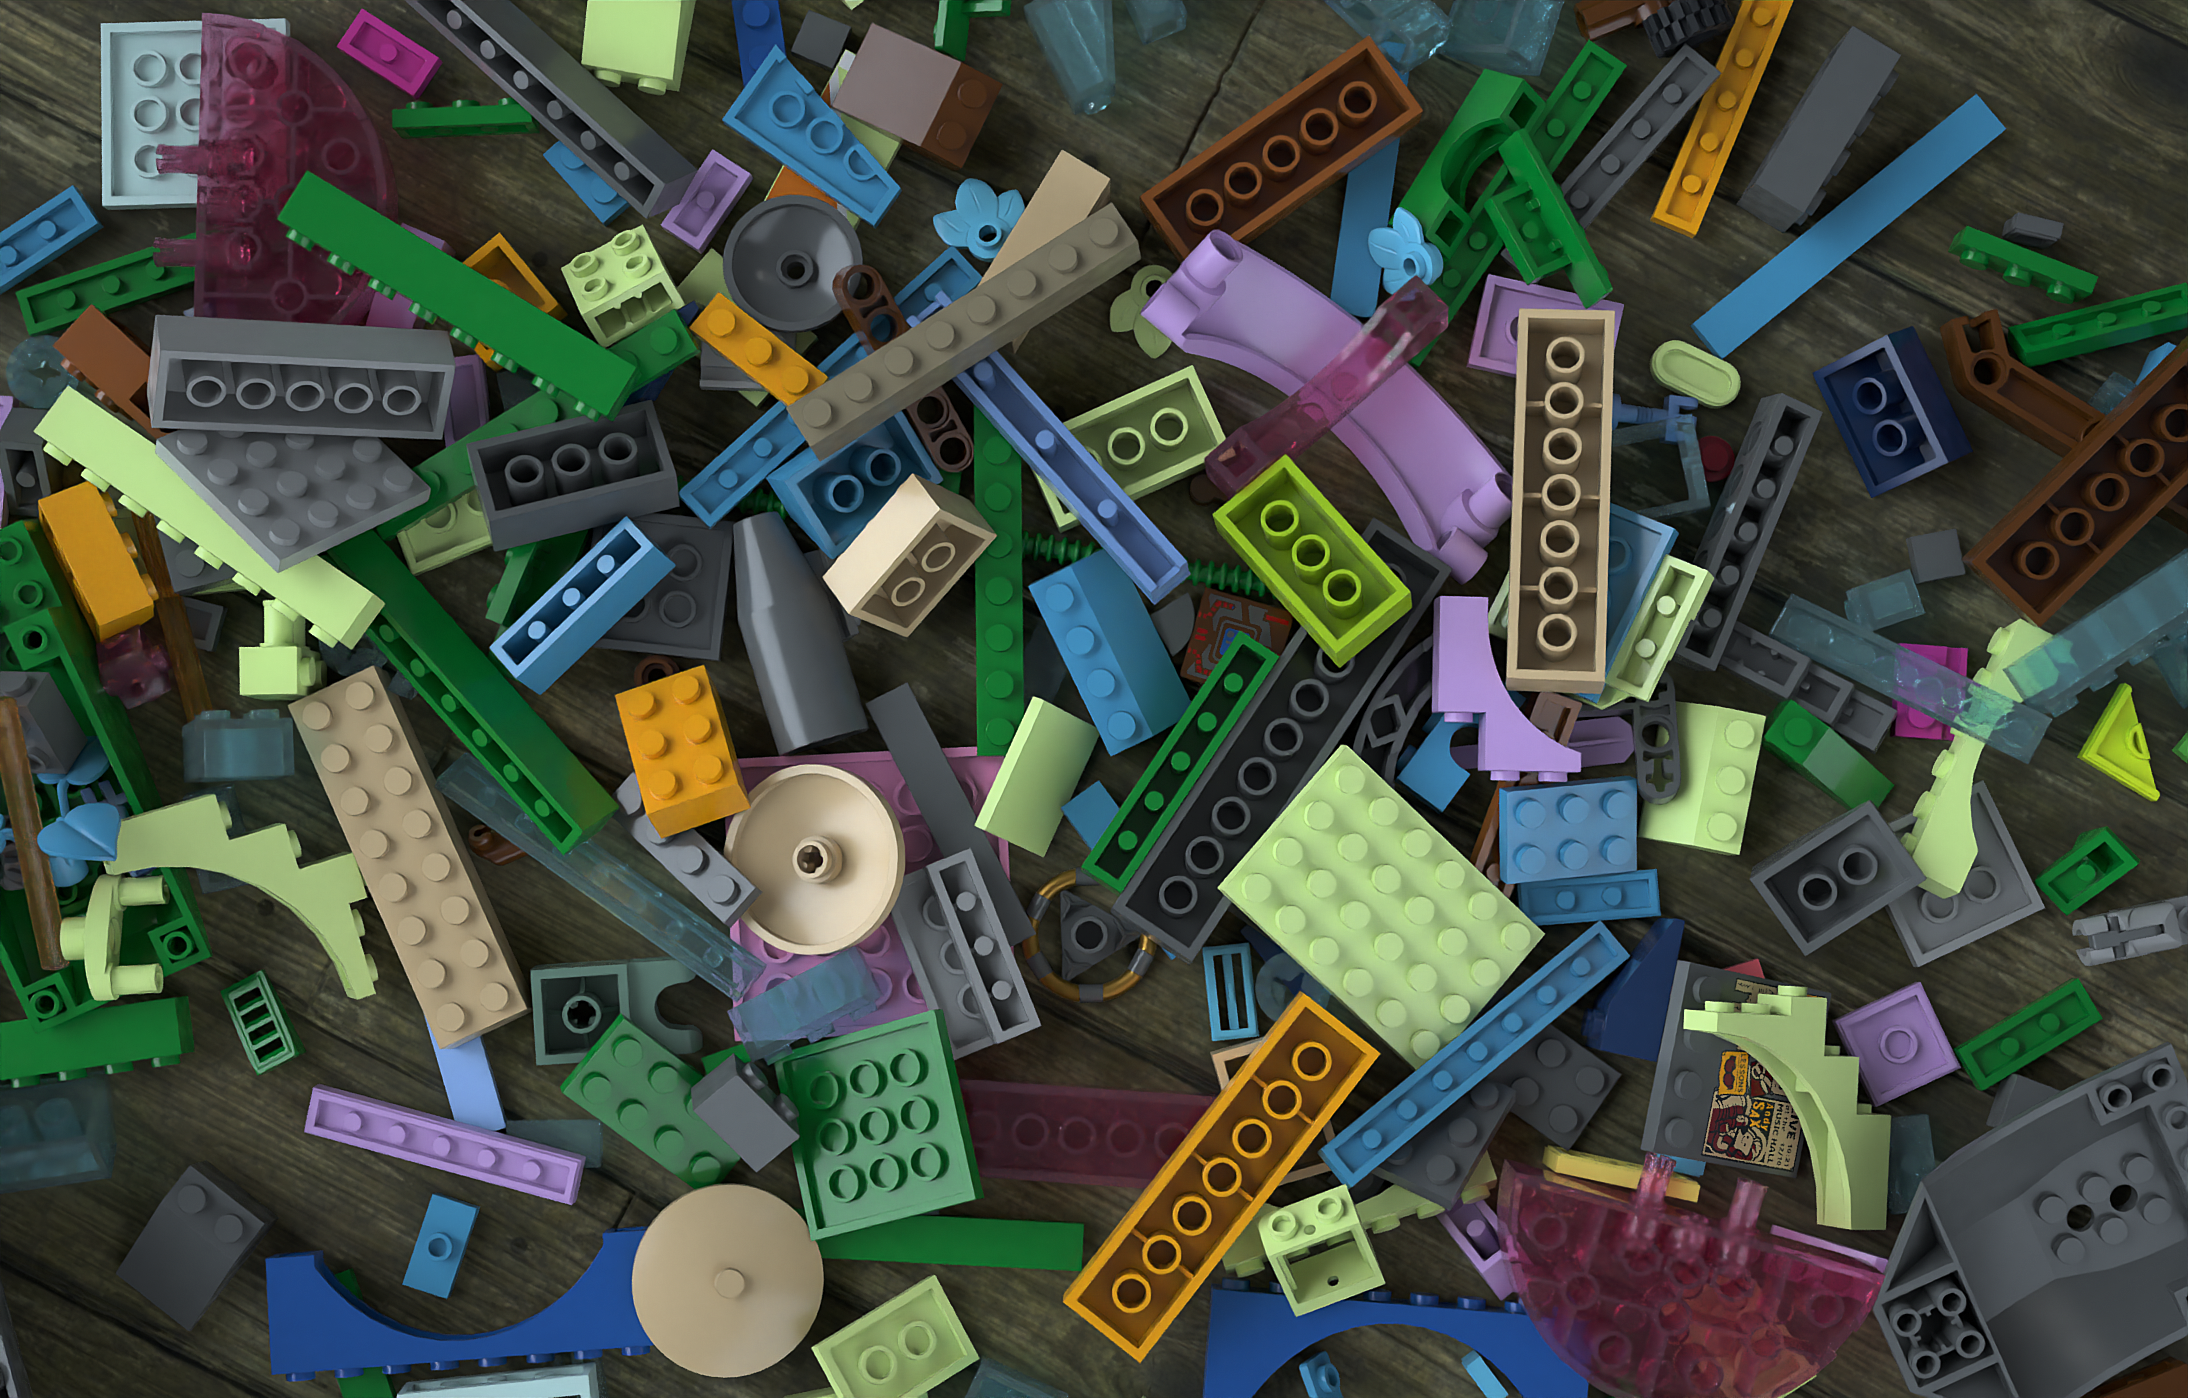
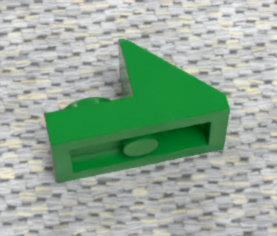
M2104 826L2079 834L2073 848L2037 874L2034 883L2068 916L2137 866L2140 859L2108 826Z

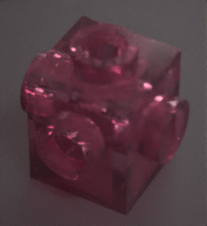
M139 624L96 644L100 681L106 692L111 697L118 695L128 710L140 704L152 702L163 693L171 690L168 670L173 668L172 661L163 645L160 643L154 645Z

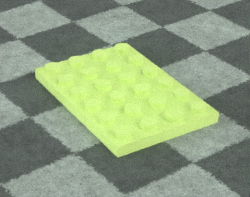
M1340 745L1218 886V889L1414 1071L1424 1065L1466 1029L1545 935L1540 928L1347 745Z

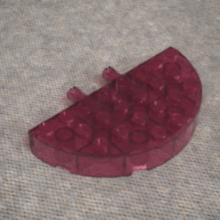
M202 13L198 146L158 144L156 154L163 157V159L156 158L159 174H198L196 239L156 237L153 247L160 248V252H153L154 263L156 267H195L194 317L358 326L371 308L376 293L375 290L367 286L371 277L357 269L350 276L327 262L326 260L330 253L319 246L314 245L310 252L286 237L289 228L277 220L308 170L398 224L397 185L394 168L383 136L372 115L357 94L332 67L305 45L290 36L288 37L252 20L223 14Z
M1646 1152V1159L1636 1192H1630V1194L1505 1159L1499 1183L1497 1226L1501 1256L1514 1293L1534 1327L1555 1354L1591 1385L1615 1398H1777L1811 1379L1833 1361L1837 1356L1835 1351L1847 1340L1853 1330L1857 1332L1864 1323L1877 1299L1885 1275L1867 1260L1758 1230L1755 1225L1768 1187L1753 1180L1749 1183L1746 1178H1737V1186L1727 1218L1722 1217L1718 1219L1671 1206L1664 1202L1677 1161L1661 1154L1660 1157H1657L1656 1153Z

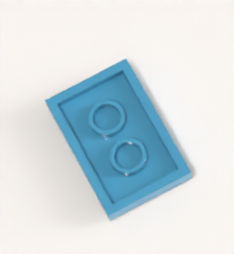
M1628 775L1499 788L1500 881L1506 884L1637 871V779Z

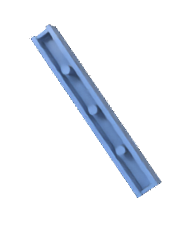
M941 290L935 296L936 301L917 317L912 315L906 320L909 328L915 327L953 302ZM997 350L952 378L956 385L1154 605L1191 575L1187 560Z

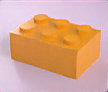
M705 665L615 695L645 811L661 839L751 808L720 696Z

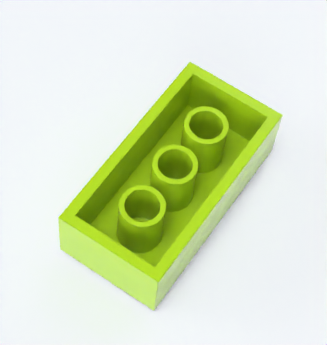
M1286 454L1212 514L1219 534L1339 668L1412 608L1411 591Z

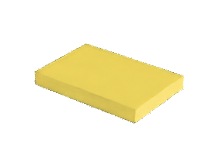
M1551 1145L1545 1147L1542 1163L1554 1172L1693 1202L1698 1200L1700 1185L1682 1173L1570 1149L1566 1151L1561 1147Z

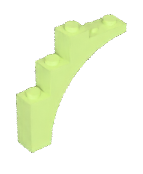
M206 794L121 819V828L117 840L116 861H103L107 874L116 875L151 867H193L220 872L256 886L287 906L315 934L333 961L347 997L358 1000L376 994L373 982L378 980L376 965L370 954L364 955L359 938L365 935L363 921L358 910H351L349 904L367 898L364 888L367 884L353 852H341L297 865L296 858L302 856L299 840L294 830L287 831L286 824L275 823L228 837L226 830L232 828L230 813L224 801L217 802L215 794Z
M1778 985V994L1758 993L1757 1003H1741V1012H1734L1735 1003L1705 1001V1010L1684 1009L1683 1029L1711 1033L1738 1045L1759 1061L1785 1092L1799 1118L1810 1150L1816 1183L1817 1224L1849 1230H1886L1891 1115L1871 1113L1872 1104L1857 1103L1859 1057L1839 1055L1840 1046L1825 1045L1827 998L1807 996V987Z

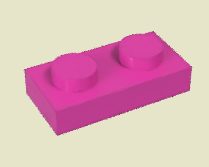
M361 9L336 46L342 53L416 100L419 99L443 63L439 57L364 9Z

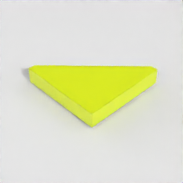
M2122 683L2119 684L2077 758L2149 801L2154 802L2160 797V792L2156 790L2144 732L2141 723H2138L2131 697L2132 688L2130 685Z

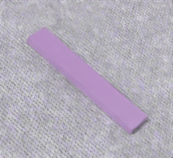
M322 1084L313 1087L304 1132L569 1205H572L577 1200L586 1156Z

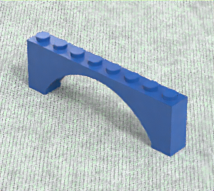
M649 1226L607 1229L603 1233V1247L576 1284L561 1298L541 1312L517 1324L495 1331L476 1334H442L424 1331L401 1324L379 1313L358 1299L336 1278L324 1263L323 1250L274 1254L265 1259L271 1375L286 1374V1381L295 1382L315 1379V1371L334 1370L335 1378H347L363 1375V1368L382 1366L383 1374H398L412 1371L411 1364L430 1363L431 1370H449L460 1367L459 1360L478 1359V1366L489 1367L507 1364V1357L526 1355L527 1363H541L555 1360V1353L574 1352V1359L602 1357V1349L621 1348L622 1355L625 1356L650 1353V1346L654 1344L639 1321L632 1294V1269L635 1254Z
M1222 1277V1284L1211 1283L1202 1398H1252L1278 1368L1309 1345L1341 1331L1374 1324H1405L1424 1327L1446 1334L1470 1346L1490 1360L1508 1377L1522 1398L1588 1397L1593 1320L1586 1314H1581V1307L1577 1305L1554 1303L1552 1304L1551 1311L1533 1310V1302L1505 1300L1504 1307L1486 1306L1485 1298L1475 1296H1458L1457 1303L1439 1302L1438 1294L1426 1292H1411L1410 1299L1391 1298L1392 1291L1373 1288L1363 1292V1296L1354 1295L1296 1317L1279 1280L1269 1281V1288L1251 1287L1250 1279L1241 1277Z

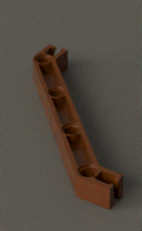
M1997 309L1985 311L1970 320L1968 316L1951 319L1939 327L1953 384L1957 392L1965 399L2058 456L2064 458L2107 416L2010 357ZM1969 325L1970 328L1978 327L1982 351L1978 353L1971 352L1963 326ZM1975 364L1984 365L1989 370L1991 379L1989 385H1984L1976 380L1974 376ZM2188 483L2156 514V516L2187 535Z

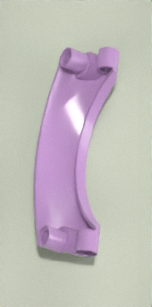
M1212 230L1188 255L1170 278L1152 295L1142 308L1140 314L1184 352L1216 359L1245 370L1278 388L1316 416L1353 452L1369 471L1393 505L1413 543L1451 567L1453 570L1449 575L1459 584H1465L1479 571L1486 561L1488 552L1483 548L1497 536L1499 527L1511 517L1512 477L1446 400L1380 337L1338 304L1290 271L1234 240L1227 233L1220 230Z

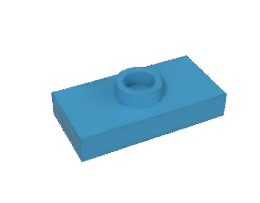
M437 1192L432 1194L403 1285L445 1299L451 1297L480 1209L479 1206Z

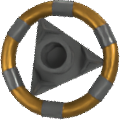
M1076 867L1052 877L1035 892L1025 912L1036 934L1023 940L1022 948L1026 962L1035 977L1051 992L1074 1002L1100 1003L1121 996L1132 989L1145 976L1154 959L1157 944L1124 921L1066 891V889L1073 886L1100 885L1081 872V867ZM1058 894H1060L1063 978L1054 972L1040 949L1038 937L1040 922L1050 903ZM1140 937L1139 948L1127 970L1116 979L1105 984L1077 985L1069 982L1075 976Z

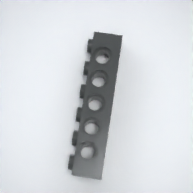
M1783 393L1761 398L1734 462L1733 469L1728 476L1692 565L1709 571L1714 580L1695 620H1690L1671 659L1672 661L1694 671L1716 670L1820 421L1822 411Z

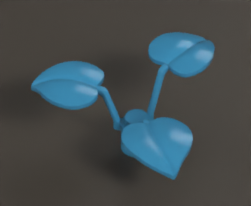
M86 736L88 741L67 774H37L38 779L42 783H58L57 794L61 817H58L56 822L46 826L39 832L37 836L38 849H35L14 829H4L6 821L4 816L0 814V854L6 847V840H12L30 856L34 865L43 863L52 884L57 887H68L84 879L89 871L85 860L116 861L117 840L121 828V817L117 808L107 803H89L78 806L70 811L67 789L70 784H90L101 777L110 766L109 759L98 736Z

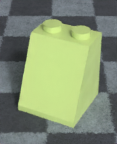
M588 0L582 66L604 86L619 87L620 82L638 84L639 90L655 95H664L666 89L679 92L696 0Z

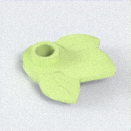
M1148 265L1141 268L1134 275L1131 289L1123 292L1113 301L1110 308V327L1114 332H1124L1133 329L1139 346L1151 358L1156 359L1168 349L1172 341L1146 320L1140 312L1151 298L1146 293L1148 282L1158 280L1163 284L1170 278L1172 273L1163 266Z

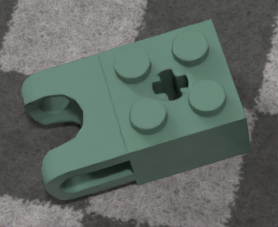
M692 955L535 965L530 970L536 1066L580 1063L620 1013L676 1054L695 1053L704 1047L703 1034L700 1029L694 1025L669 1023L660 1015L657 1006L658 994L664 987L677 983H686L694 979L699 971L698 959ZM580 1000L589 1002V1006L595 1008L596 1012L590 1016L588 1022H581L580 1015H573L572 1009L579 1005Z

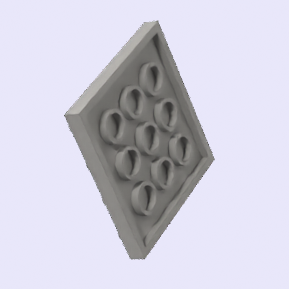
M179 429L158 438L156 441L155 453L277 573L427 502L431 490L378 437Z

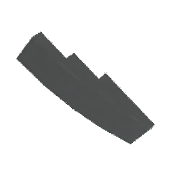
M1738 621L1734 624L1717 665L1778 702L1792 699L1829 726L1839 736L1873 754L1878 750L1898 715L1896 709L1855 689L1854 684L1813 664L1811 658Z

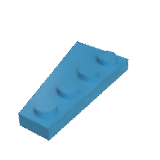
M775 44L722 119L723 123L876 229L901 194V188Z

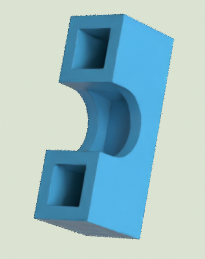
M1507 691L1519 709L1526 698L1517 691ZM1433 713L1422 727V730L1428 736L1420 747L1416 749L1410 744L1396 762L1395 768L1400 771V774L1394 781L1438 814L1442 813L1470 776V773L1460 767L1450 754L1451 737L1455 731L1461 728L1473 727L1479 729V714H1473L1472 723L1444 722V713Z

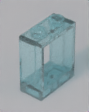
M1692 414L1612 430L1611 448L1675 434L1688 500L1632 512L1657 521L1710 510L1711 504Z

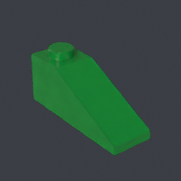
M1792 699L1779 702L1765 721L1760 746L1850 811L1870 799L1878 808L1893 788L1894 784L1835 731Z

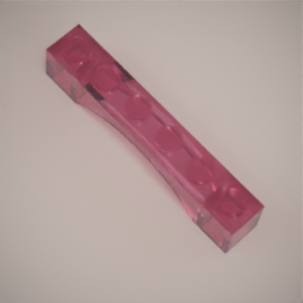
M1415 275L1380 305L1370 320L1349 344L1316 376L1269 412L1239 427L1204 458L1207 477L1230 500L1283 455L1286 454L1294 462L1447 329L1449 307Z

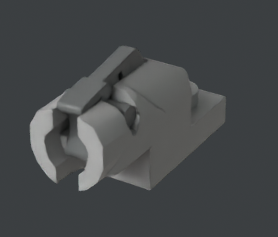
M2188 895L2109 910L2108 913L2075 920L2072 929L2073 936L2082 934L2087 936L2090 946L2076 949L2081 962L2085 966L2098 965L2175 949L2181 945L2188 944Z

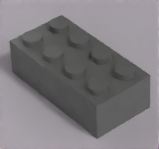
M1852 26L1828 54L1736 205L1782 233L1794 222L1801 226L1808 215L1811 216L1826 195L1827 191L1820 188V186L1825 187L1832 176H1836L1850 156L1851 152L1844 147L1849 148L1856 137H1860L1875 115V112L1871 110L1881 97L1884 98L1898 78L1899 73L1894 71L1893 68L1901 55Z
M652 400L623 406L613 422L600 416L596 423L585 416L466 444L473 481L494 552L618 522L626 516L634 518L679 507L677 475Z

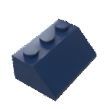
M1914 326L1890 333L1812 373L1871 498L1973 452Z

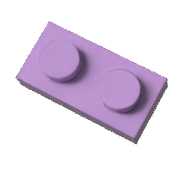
M712 149L694 176L680 204L674 206L662 222V228L702 254L752 182V175Z

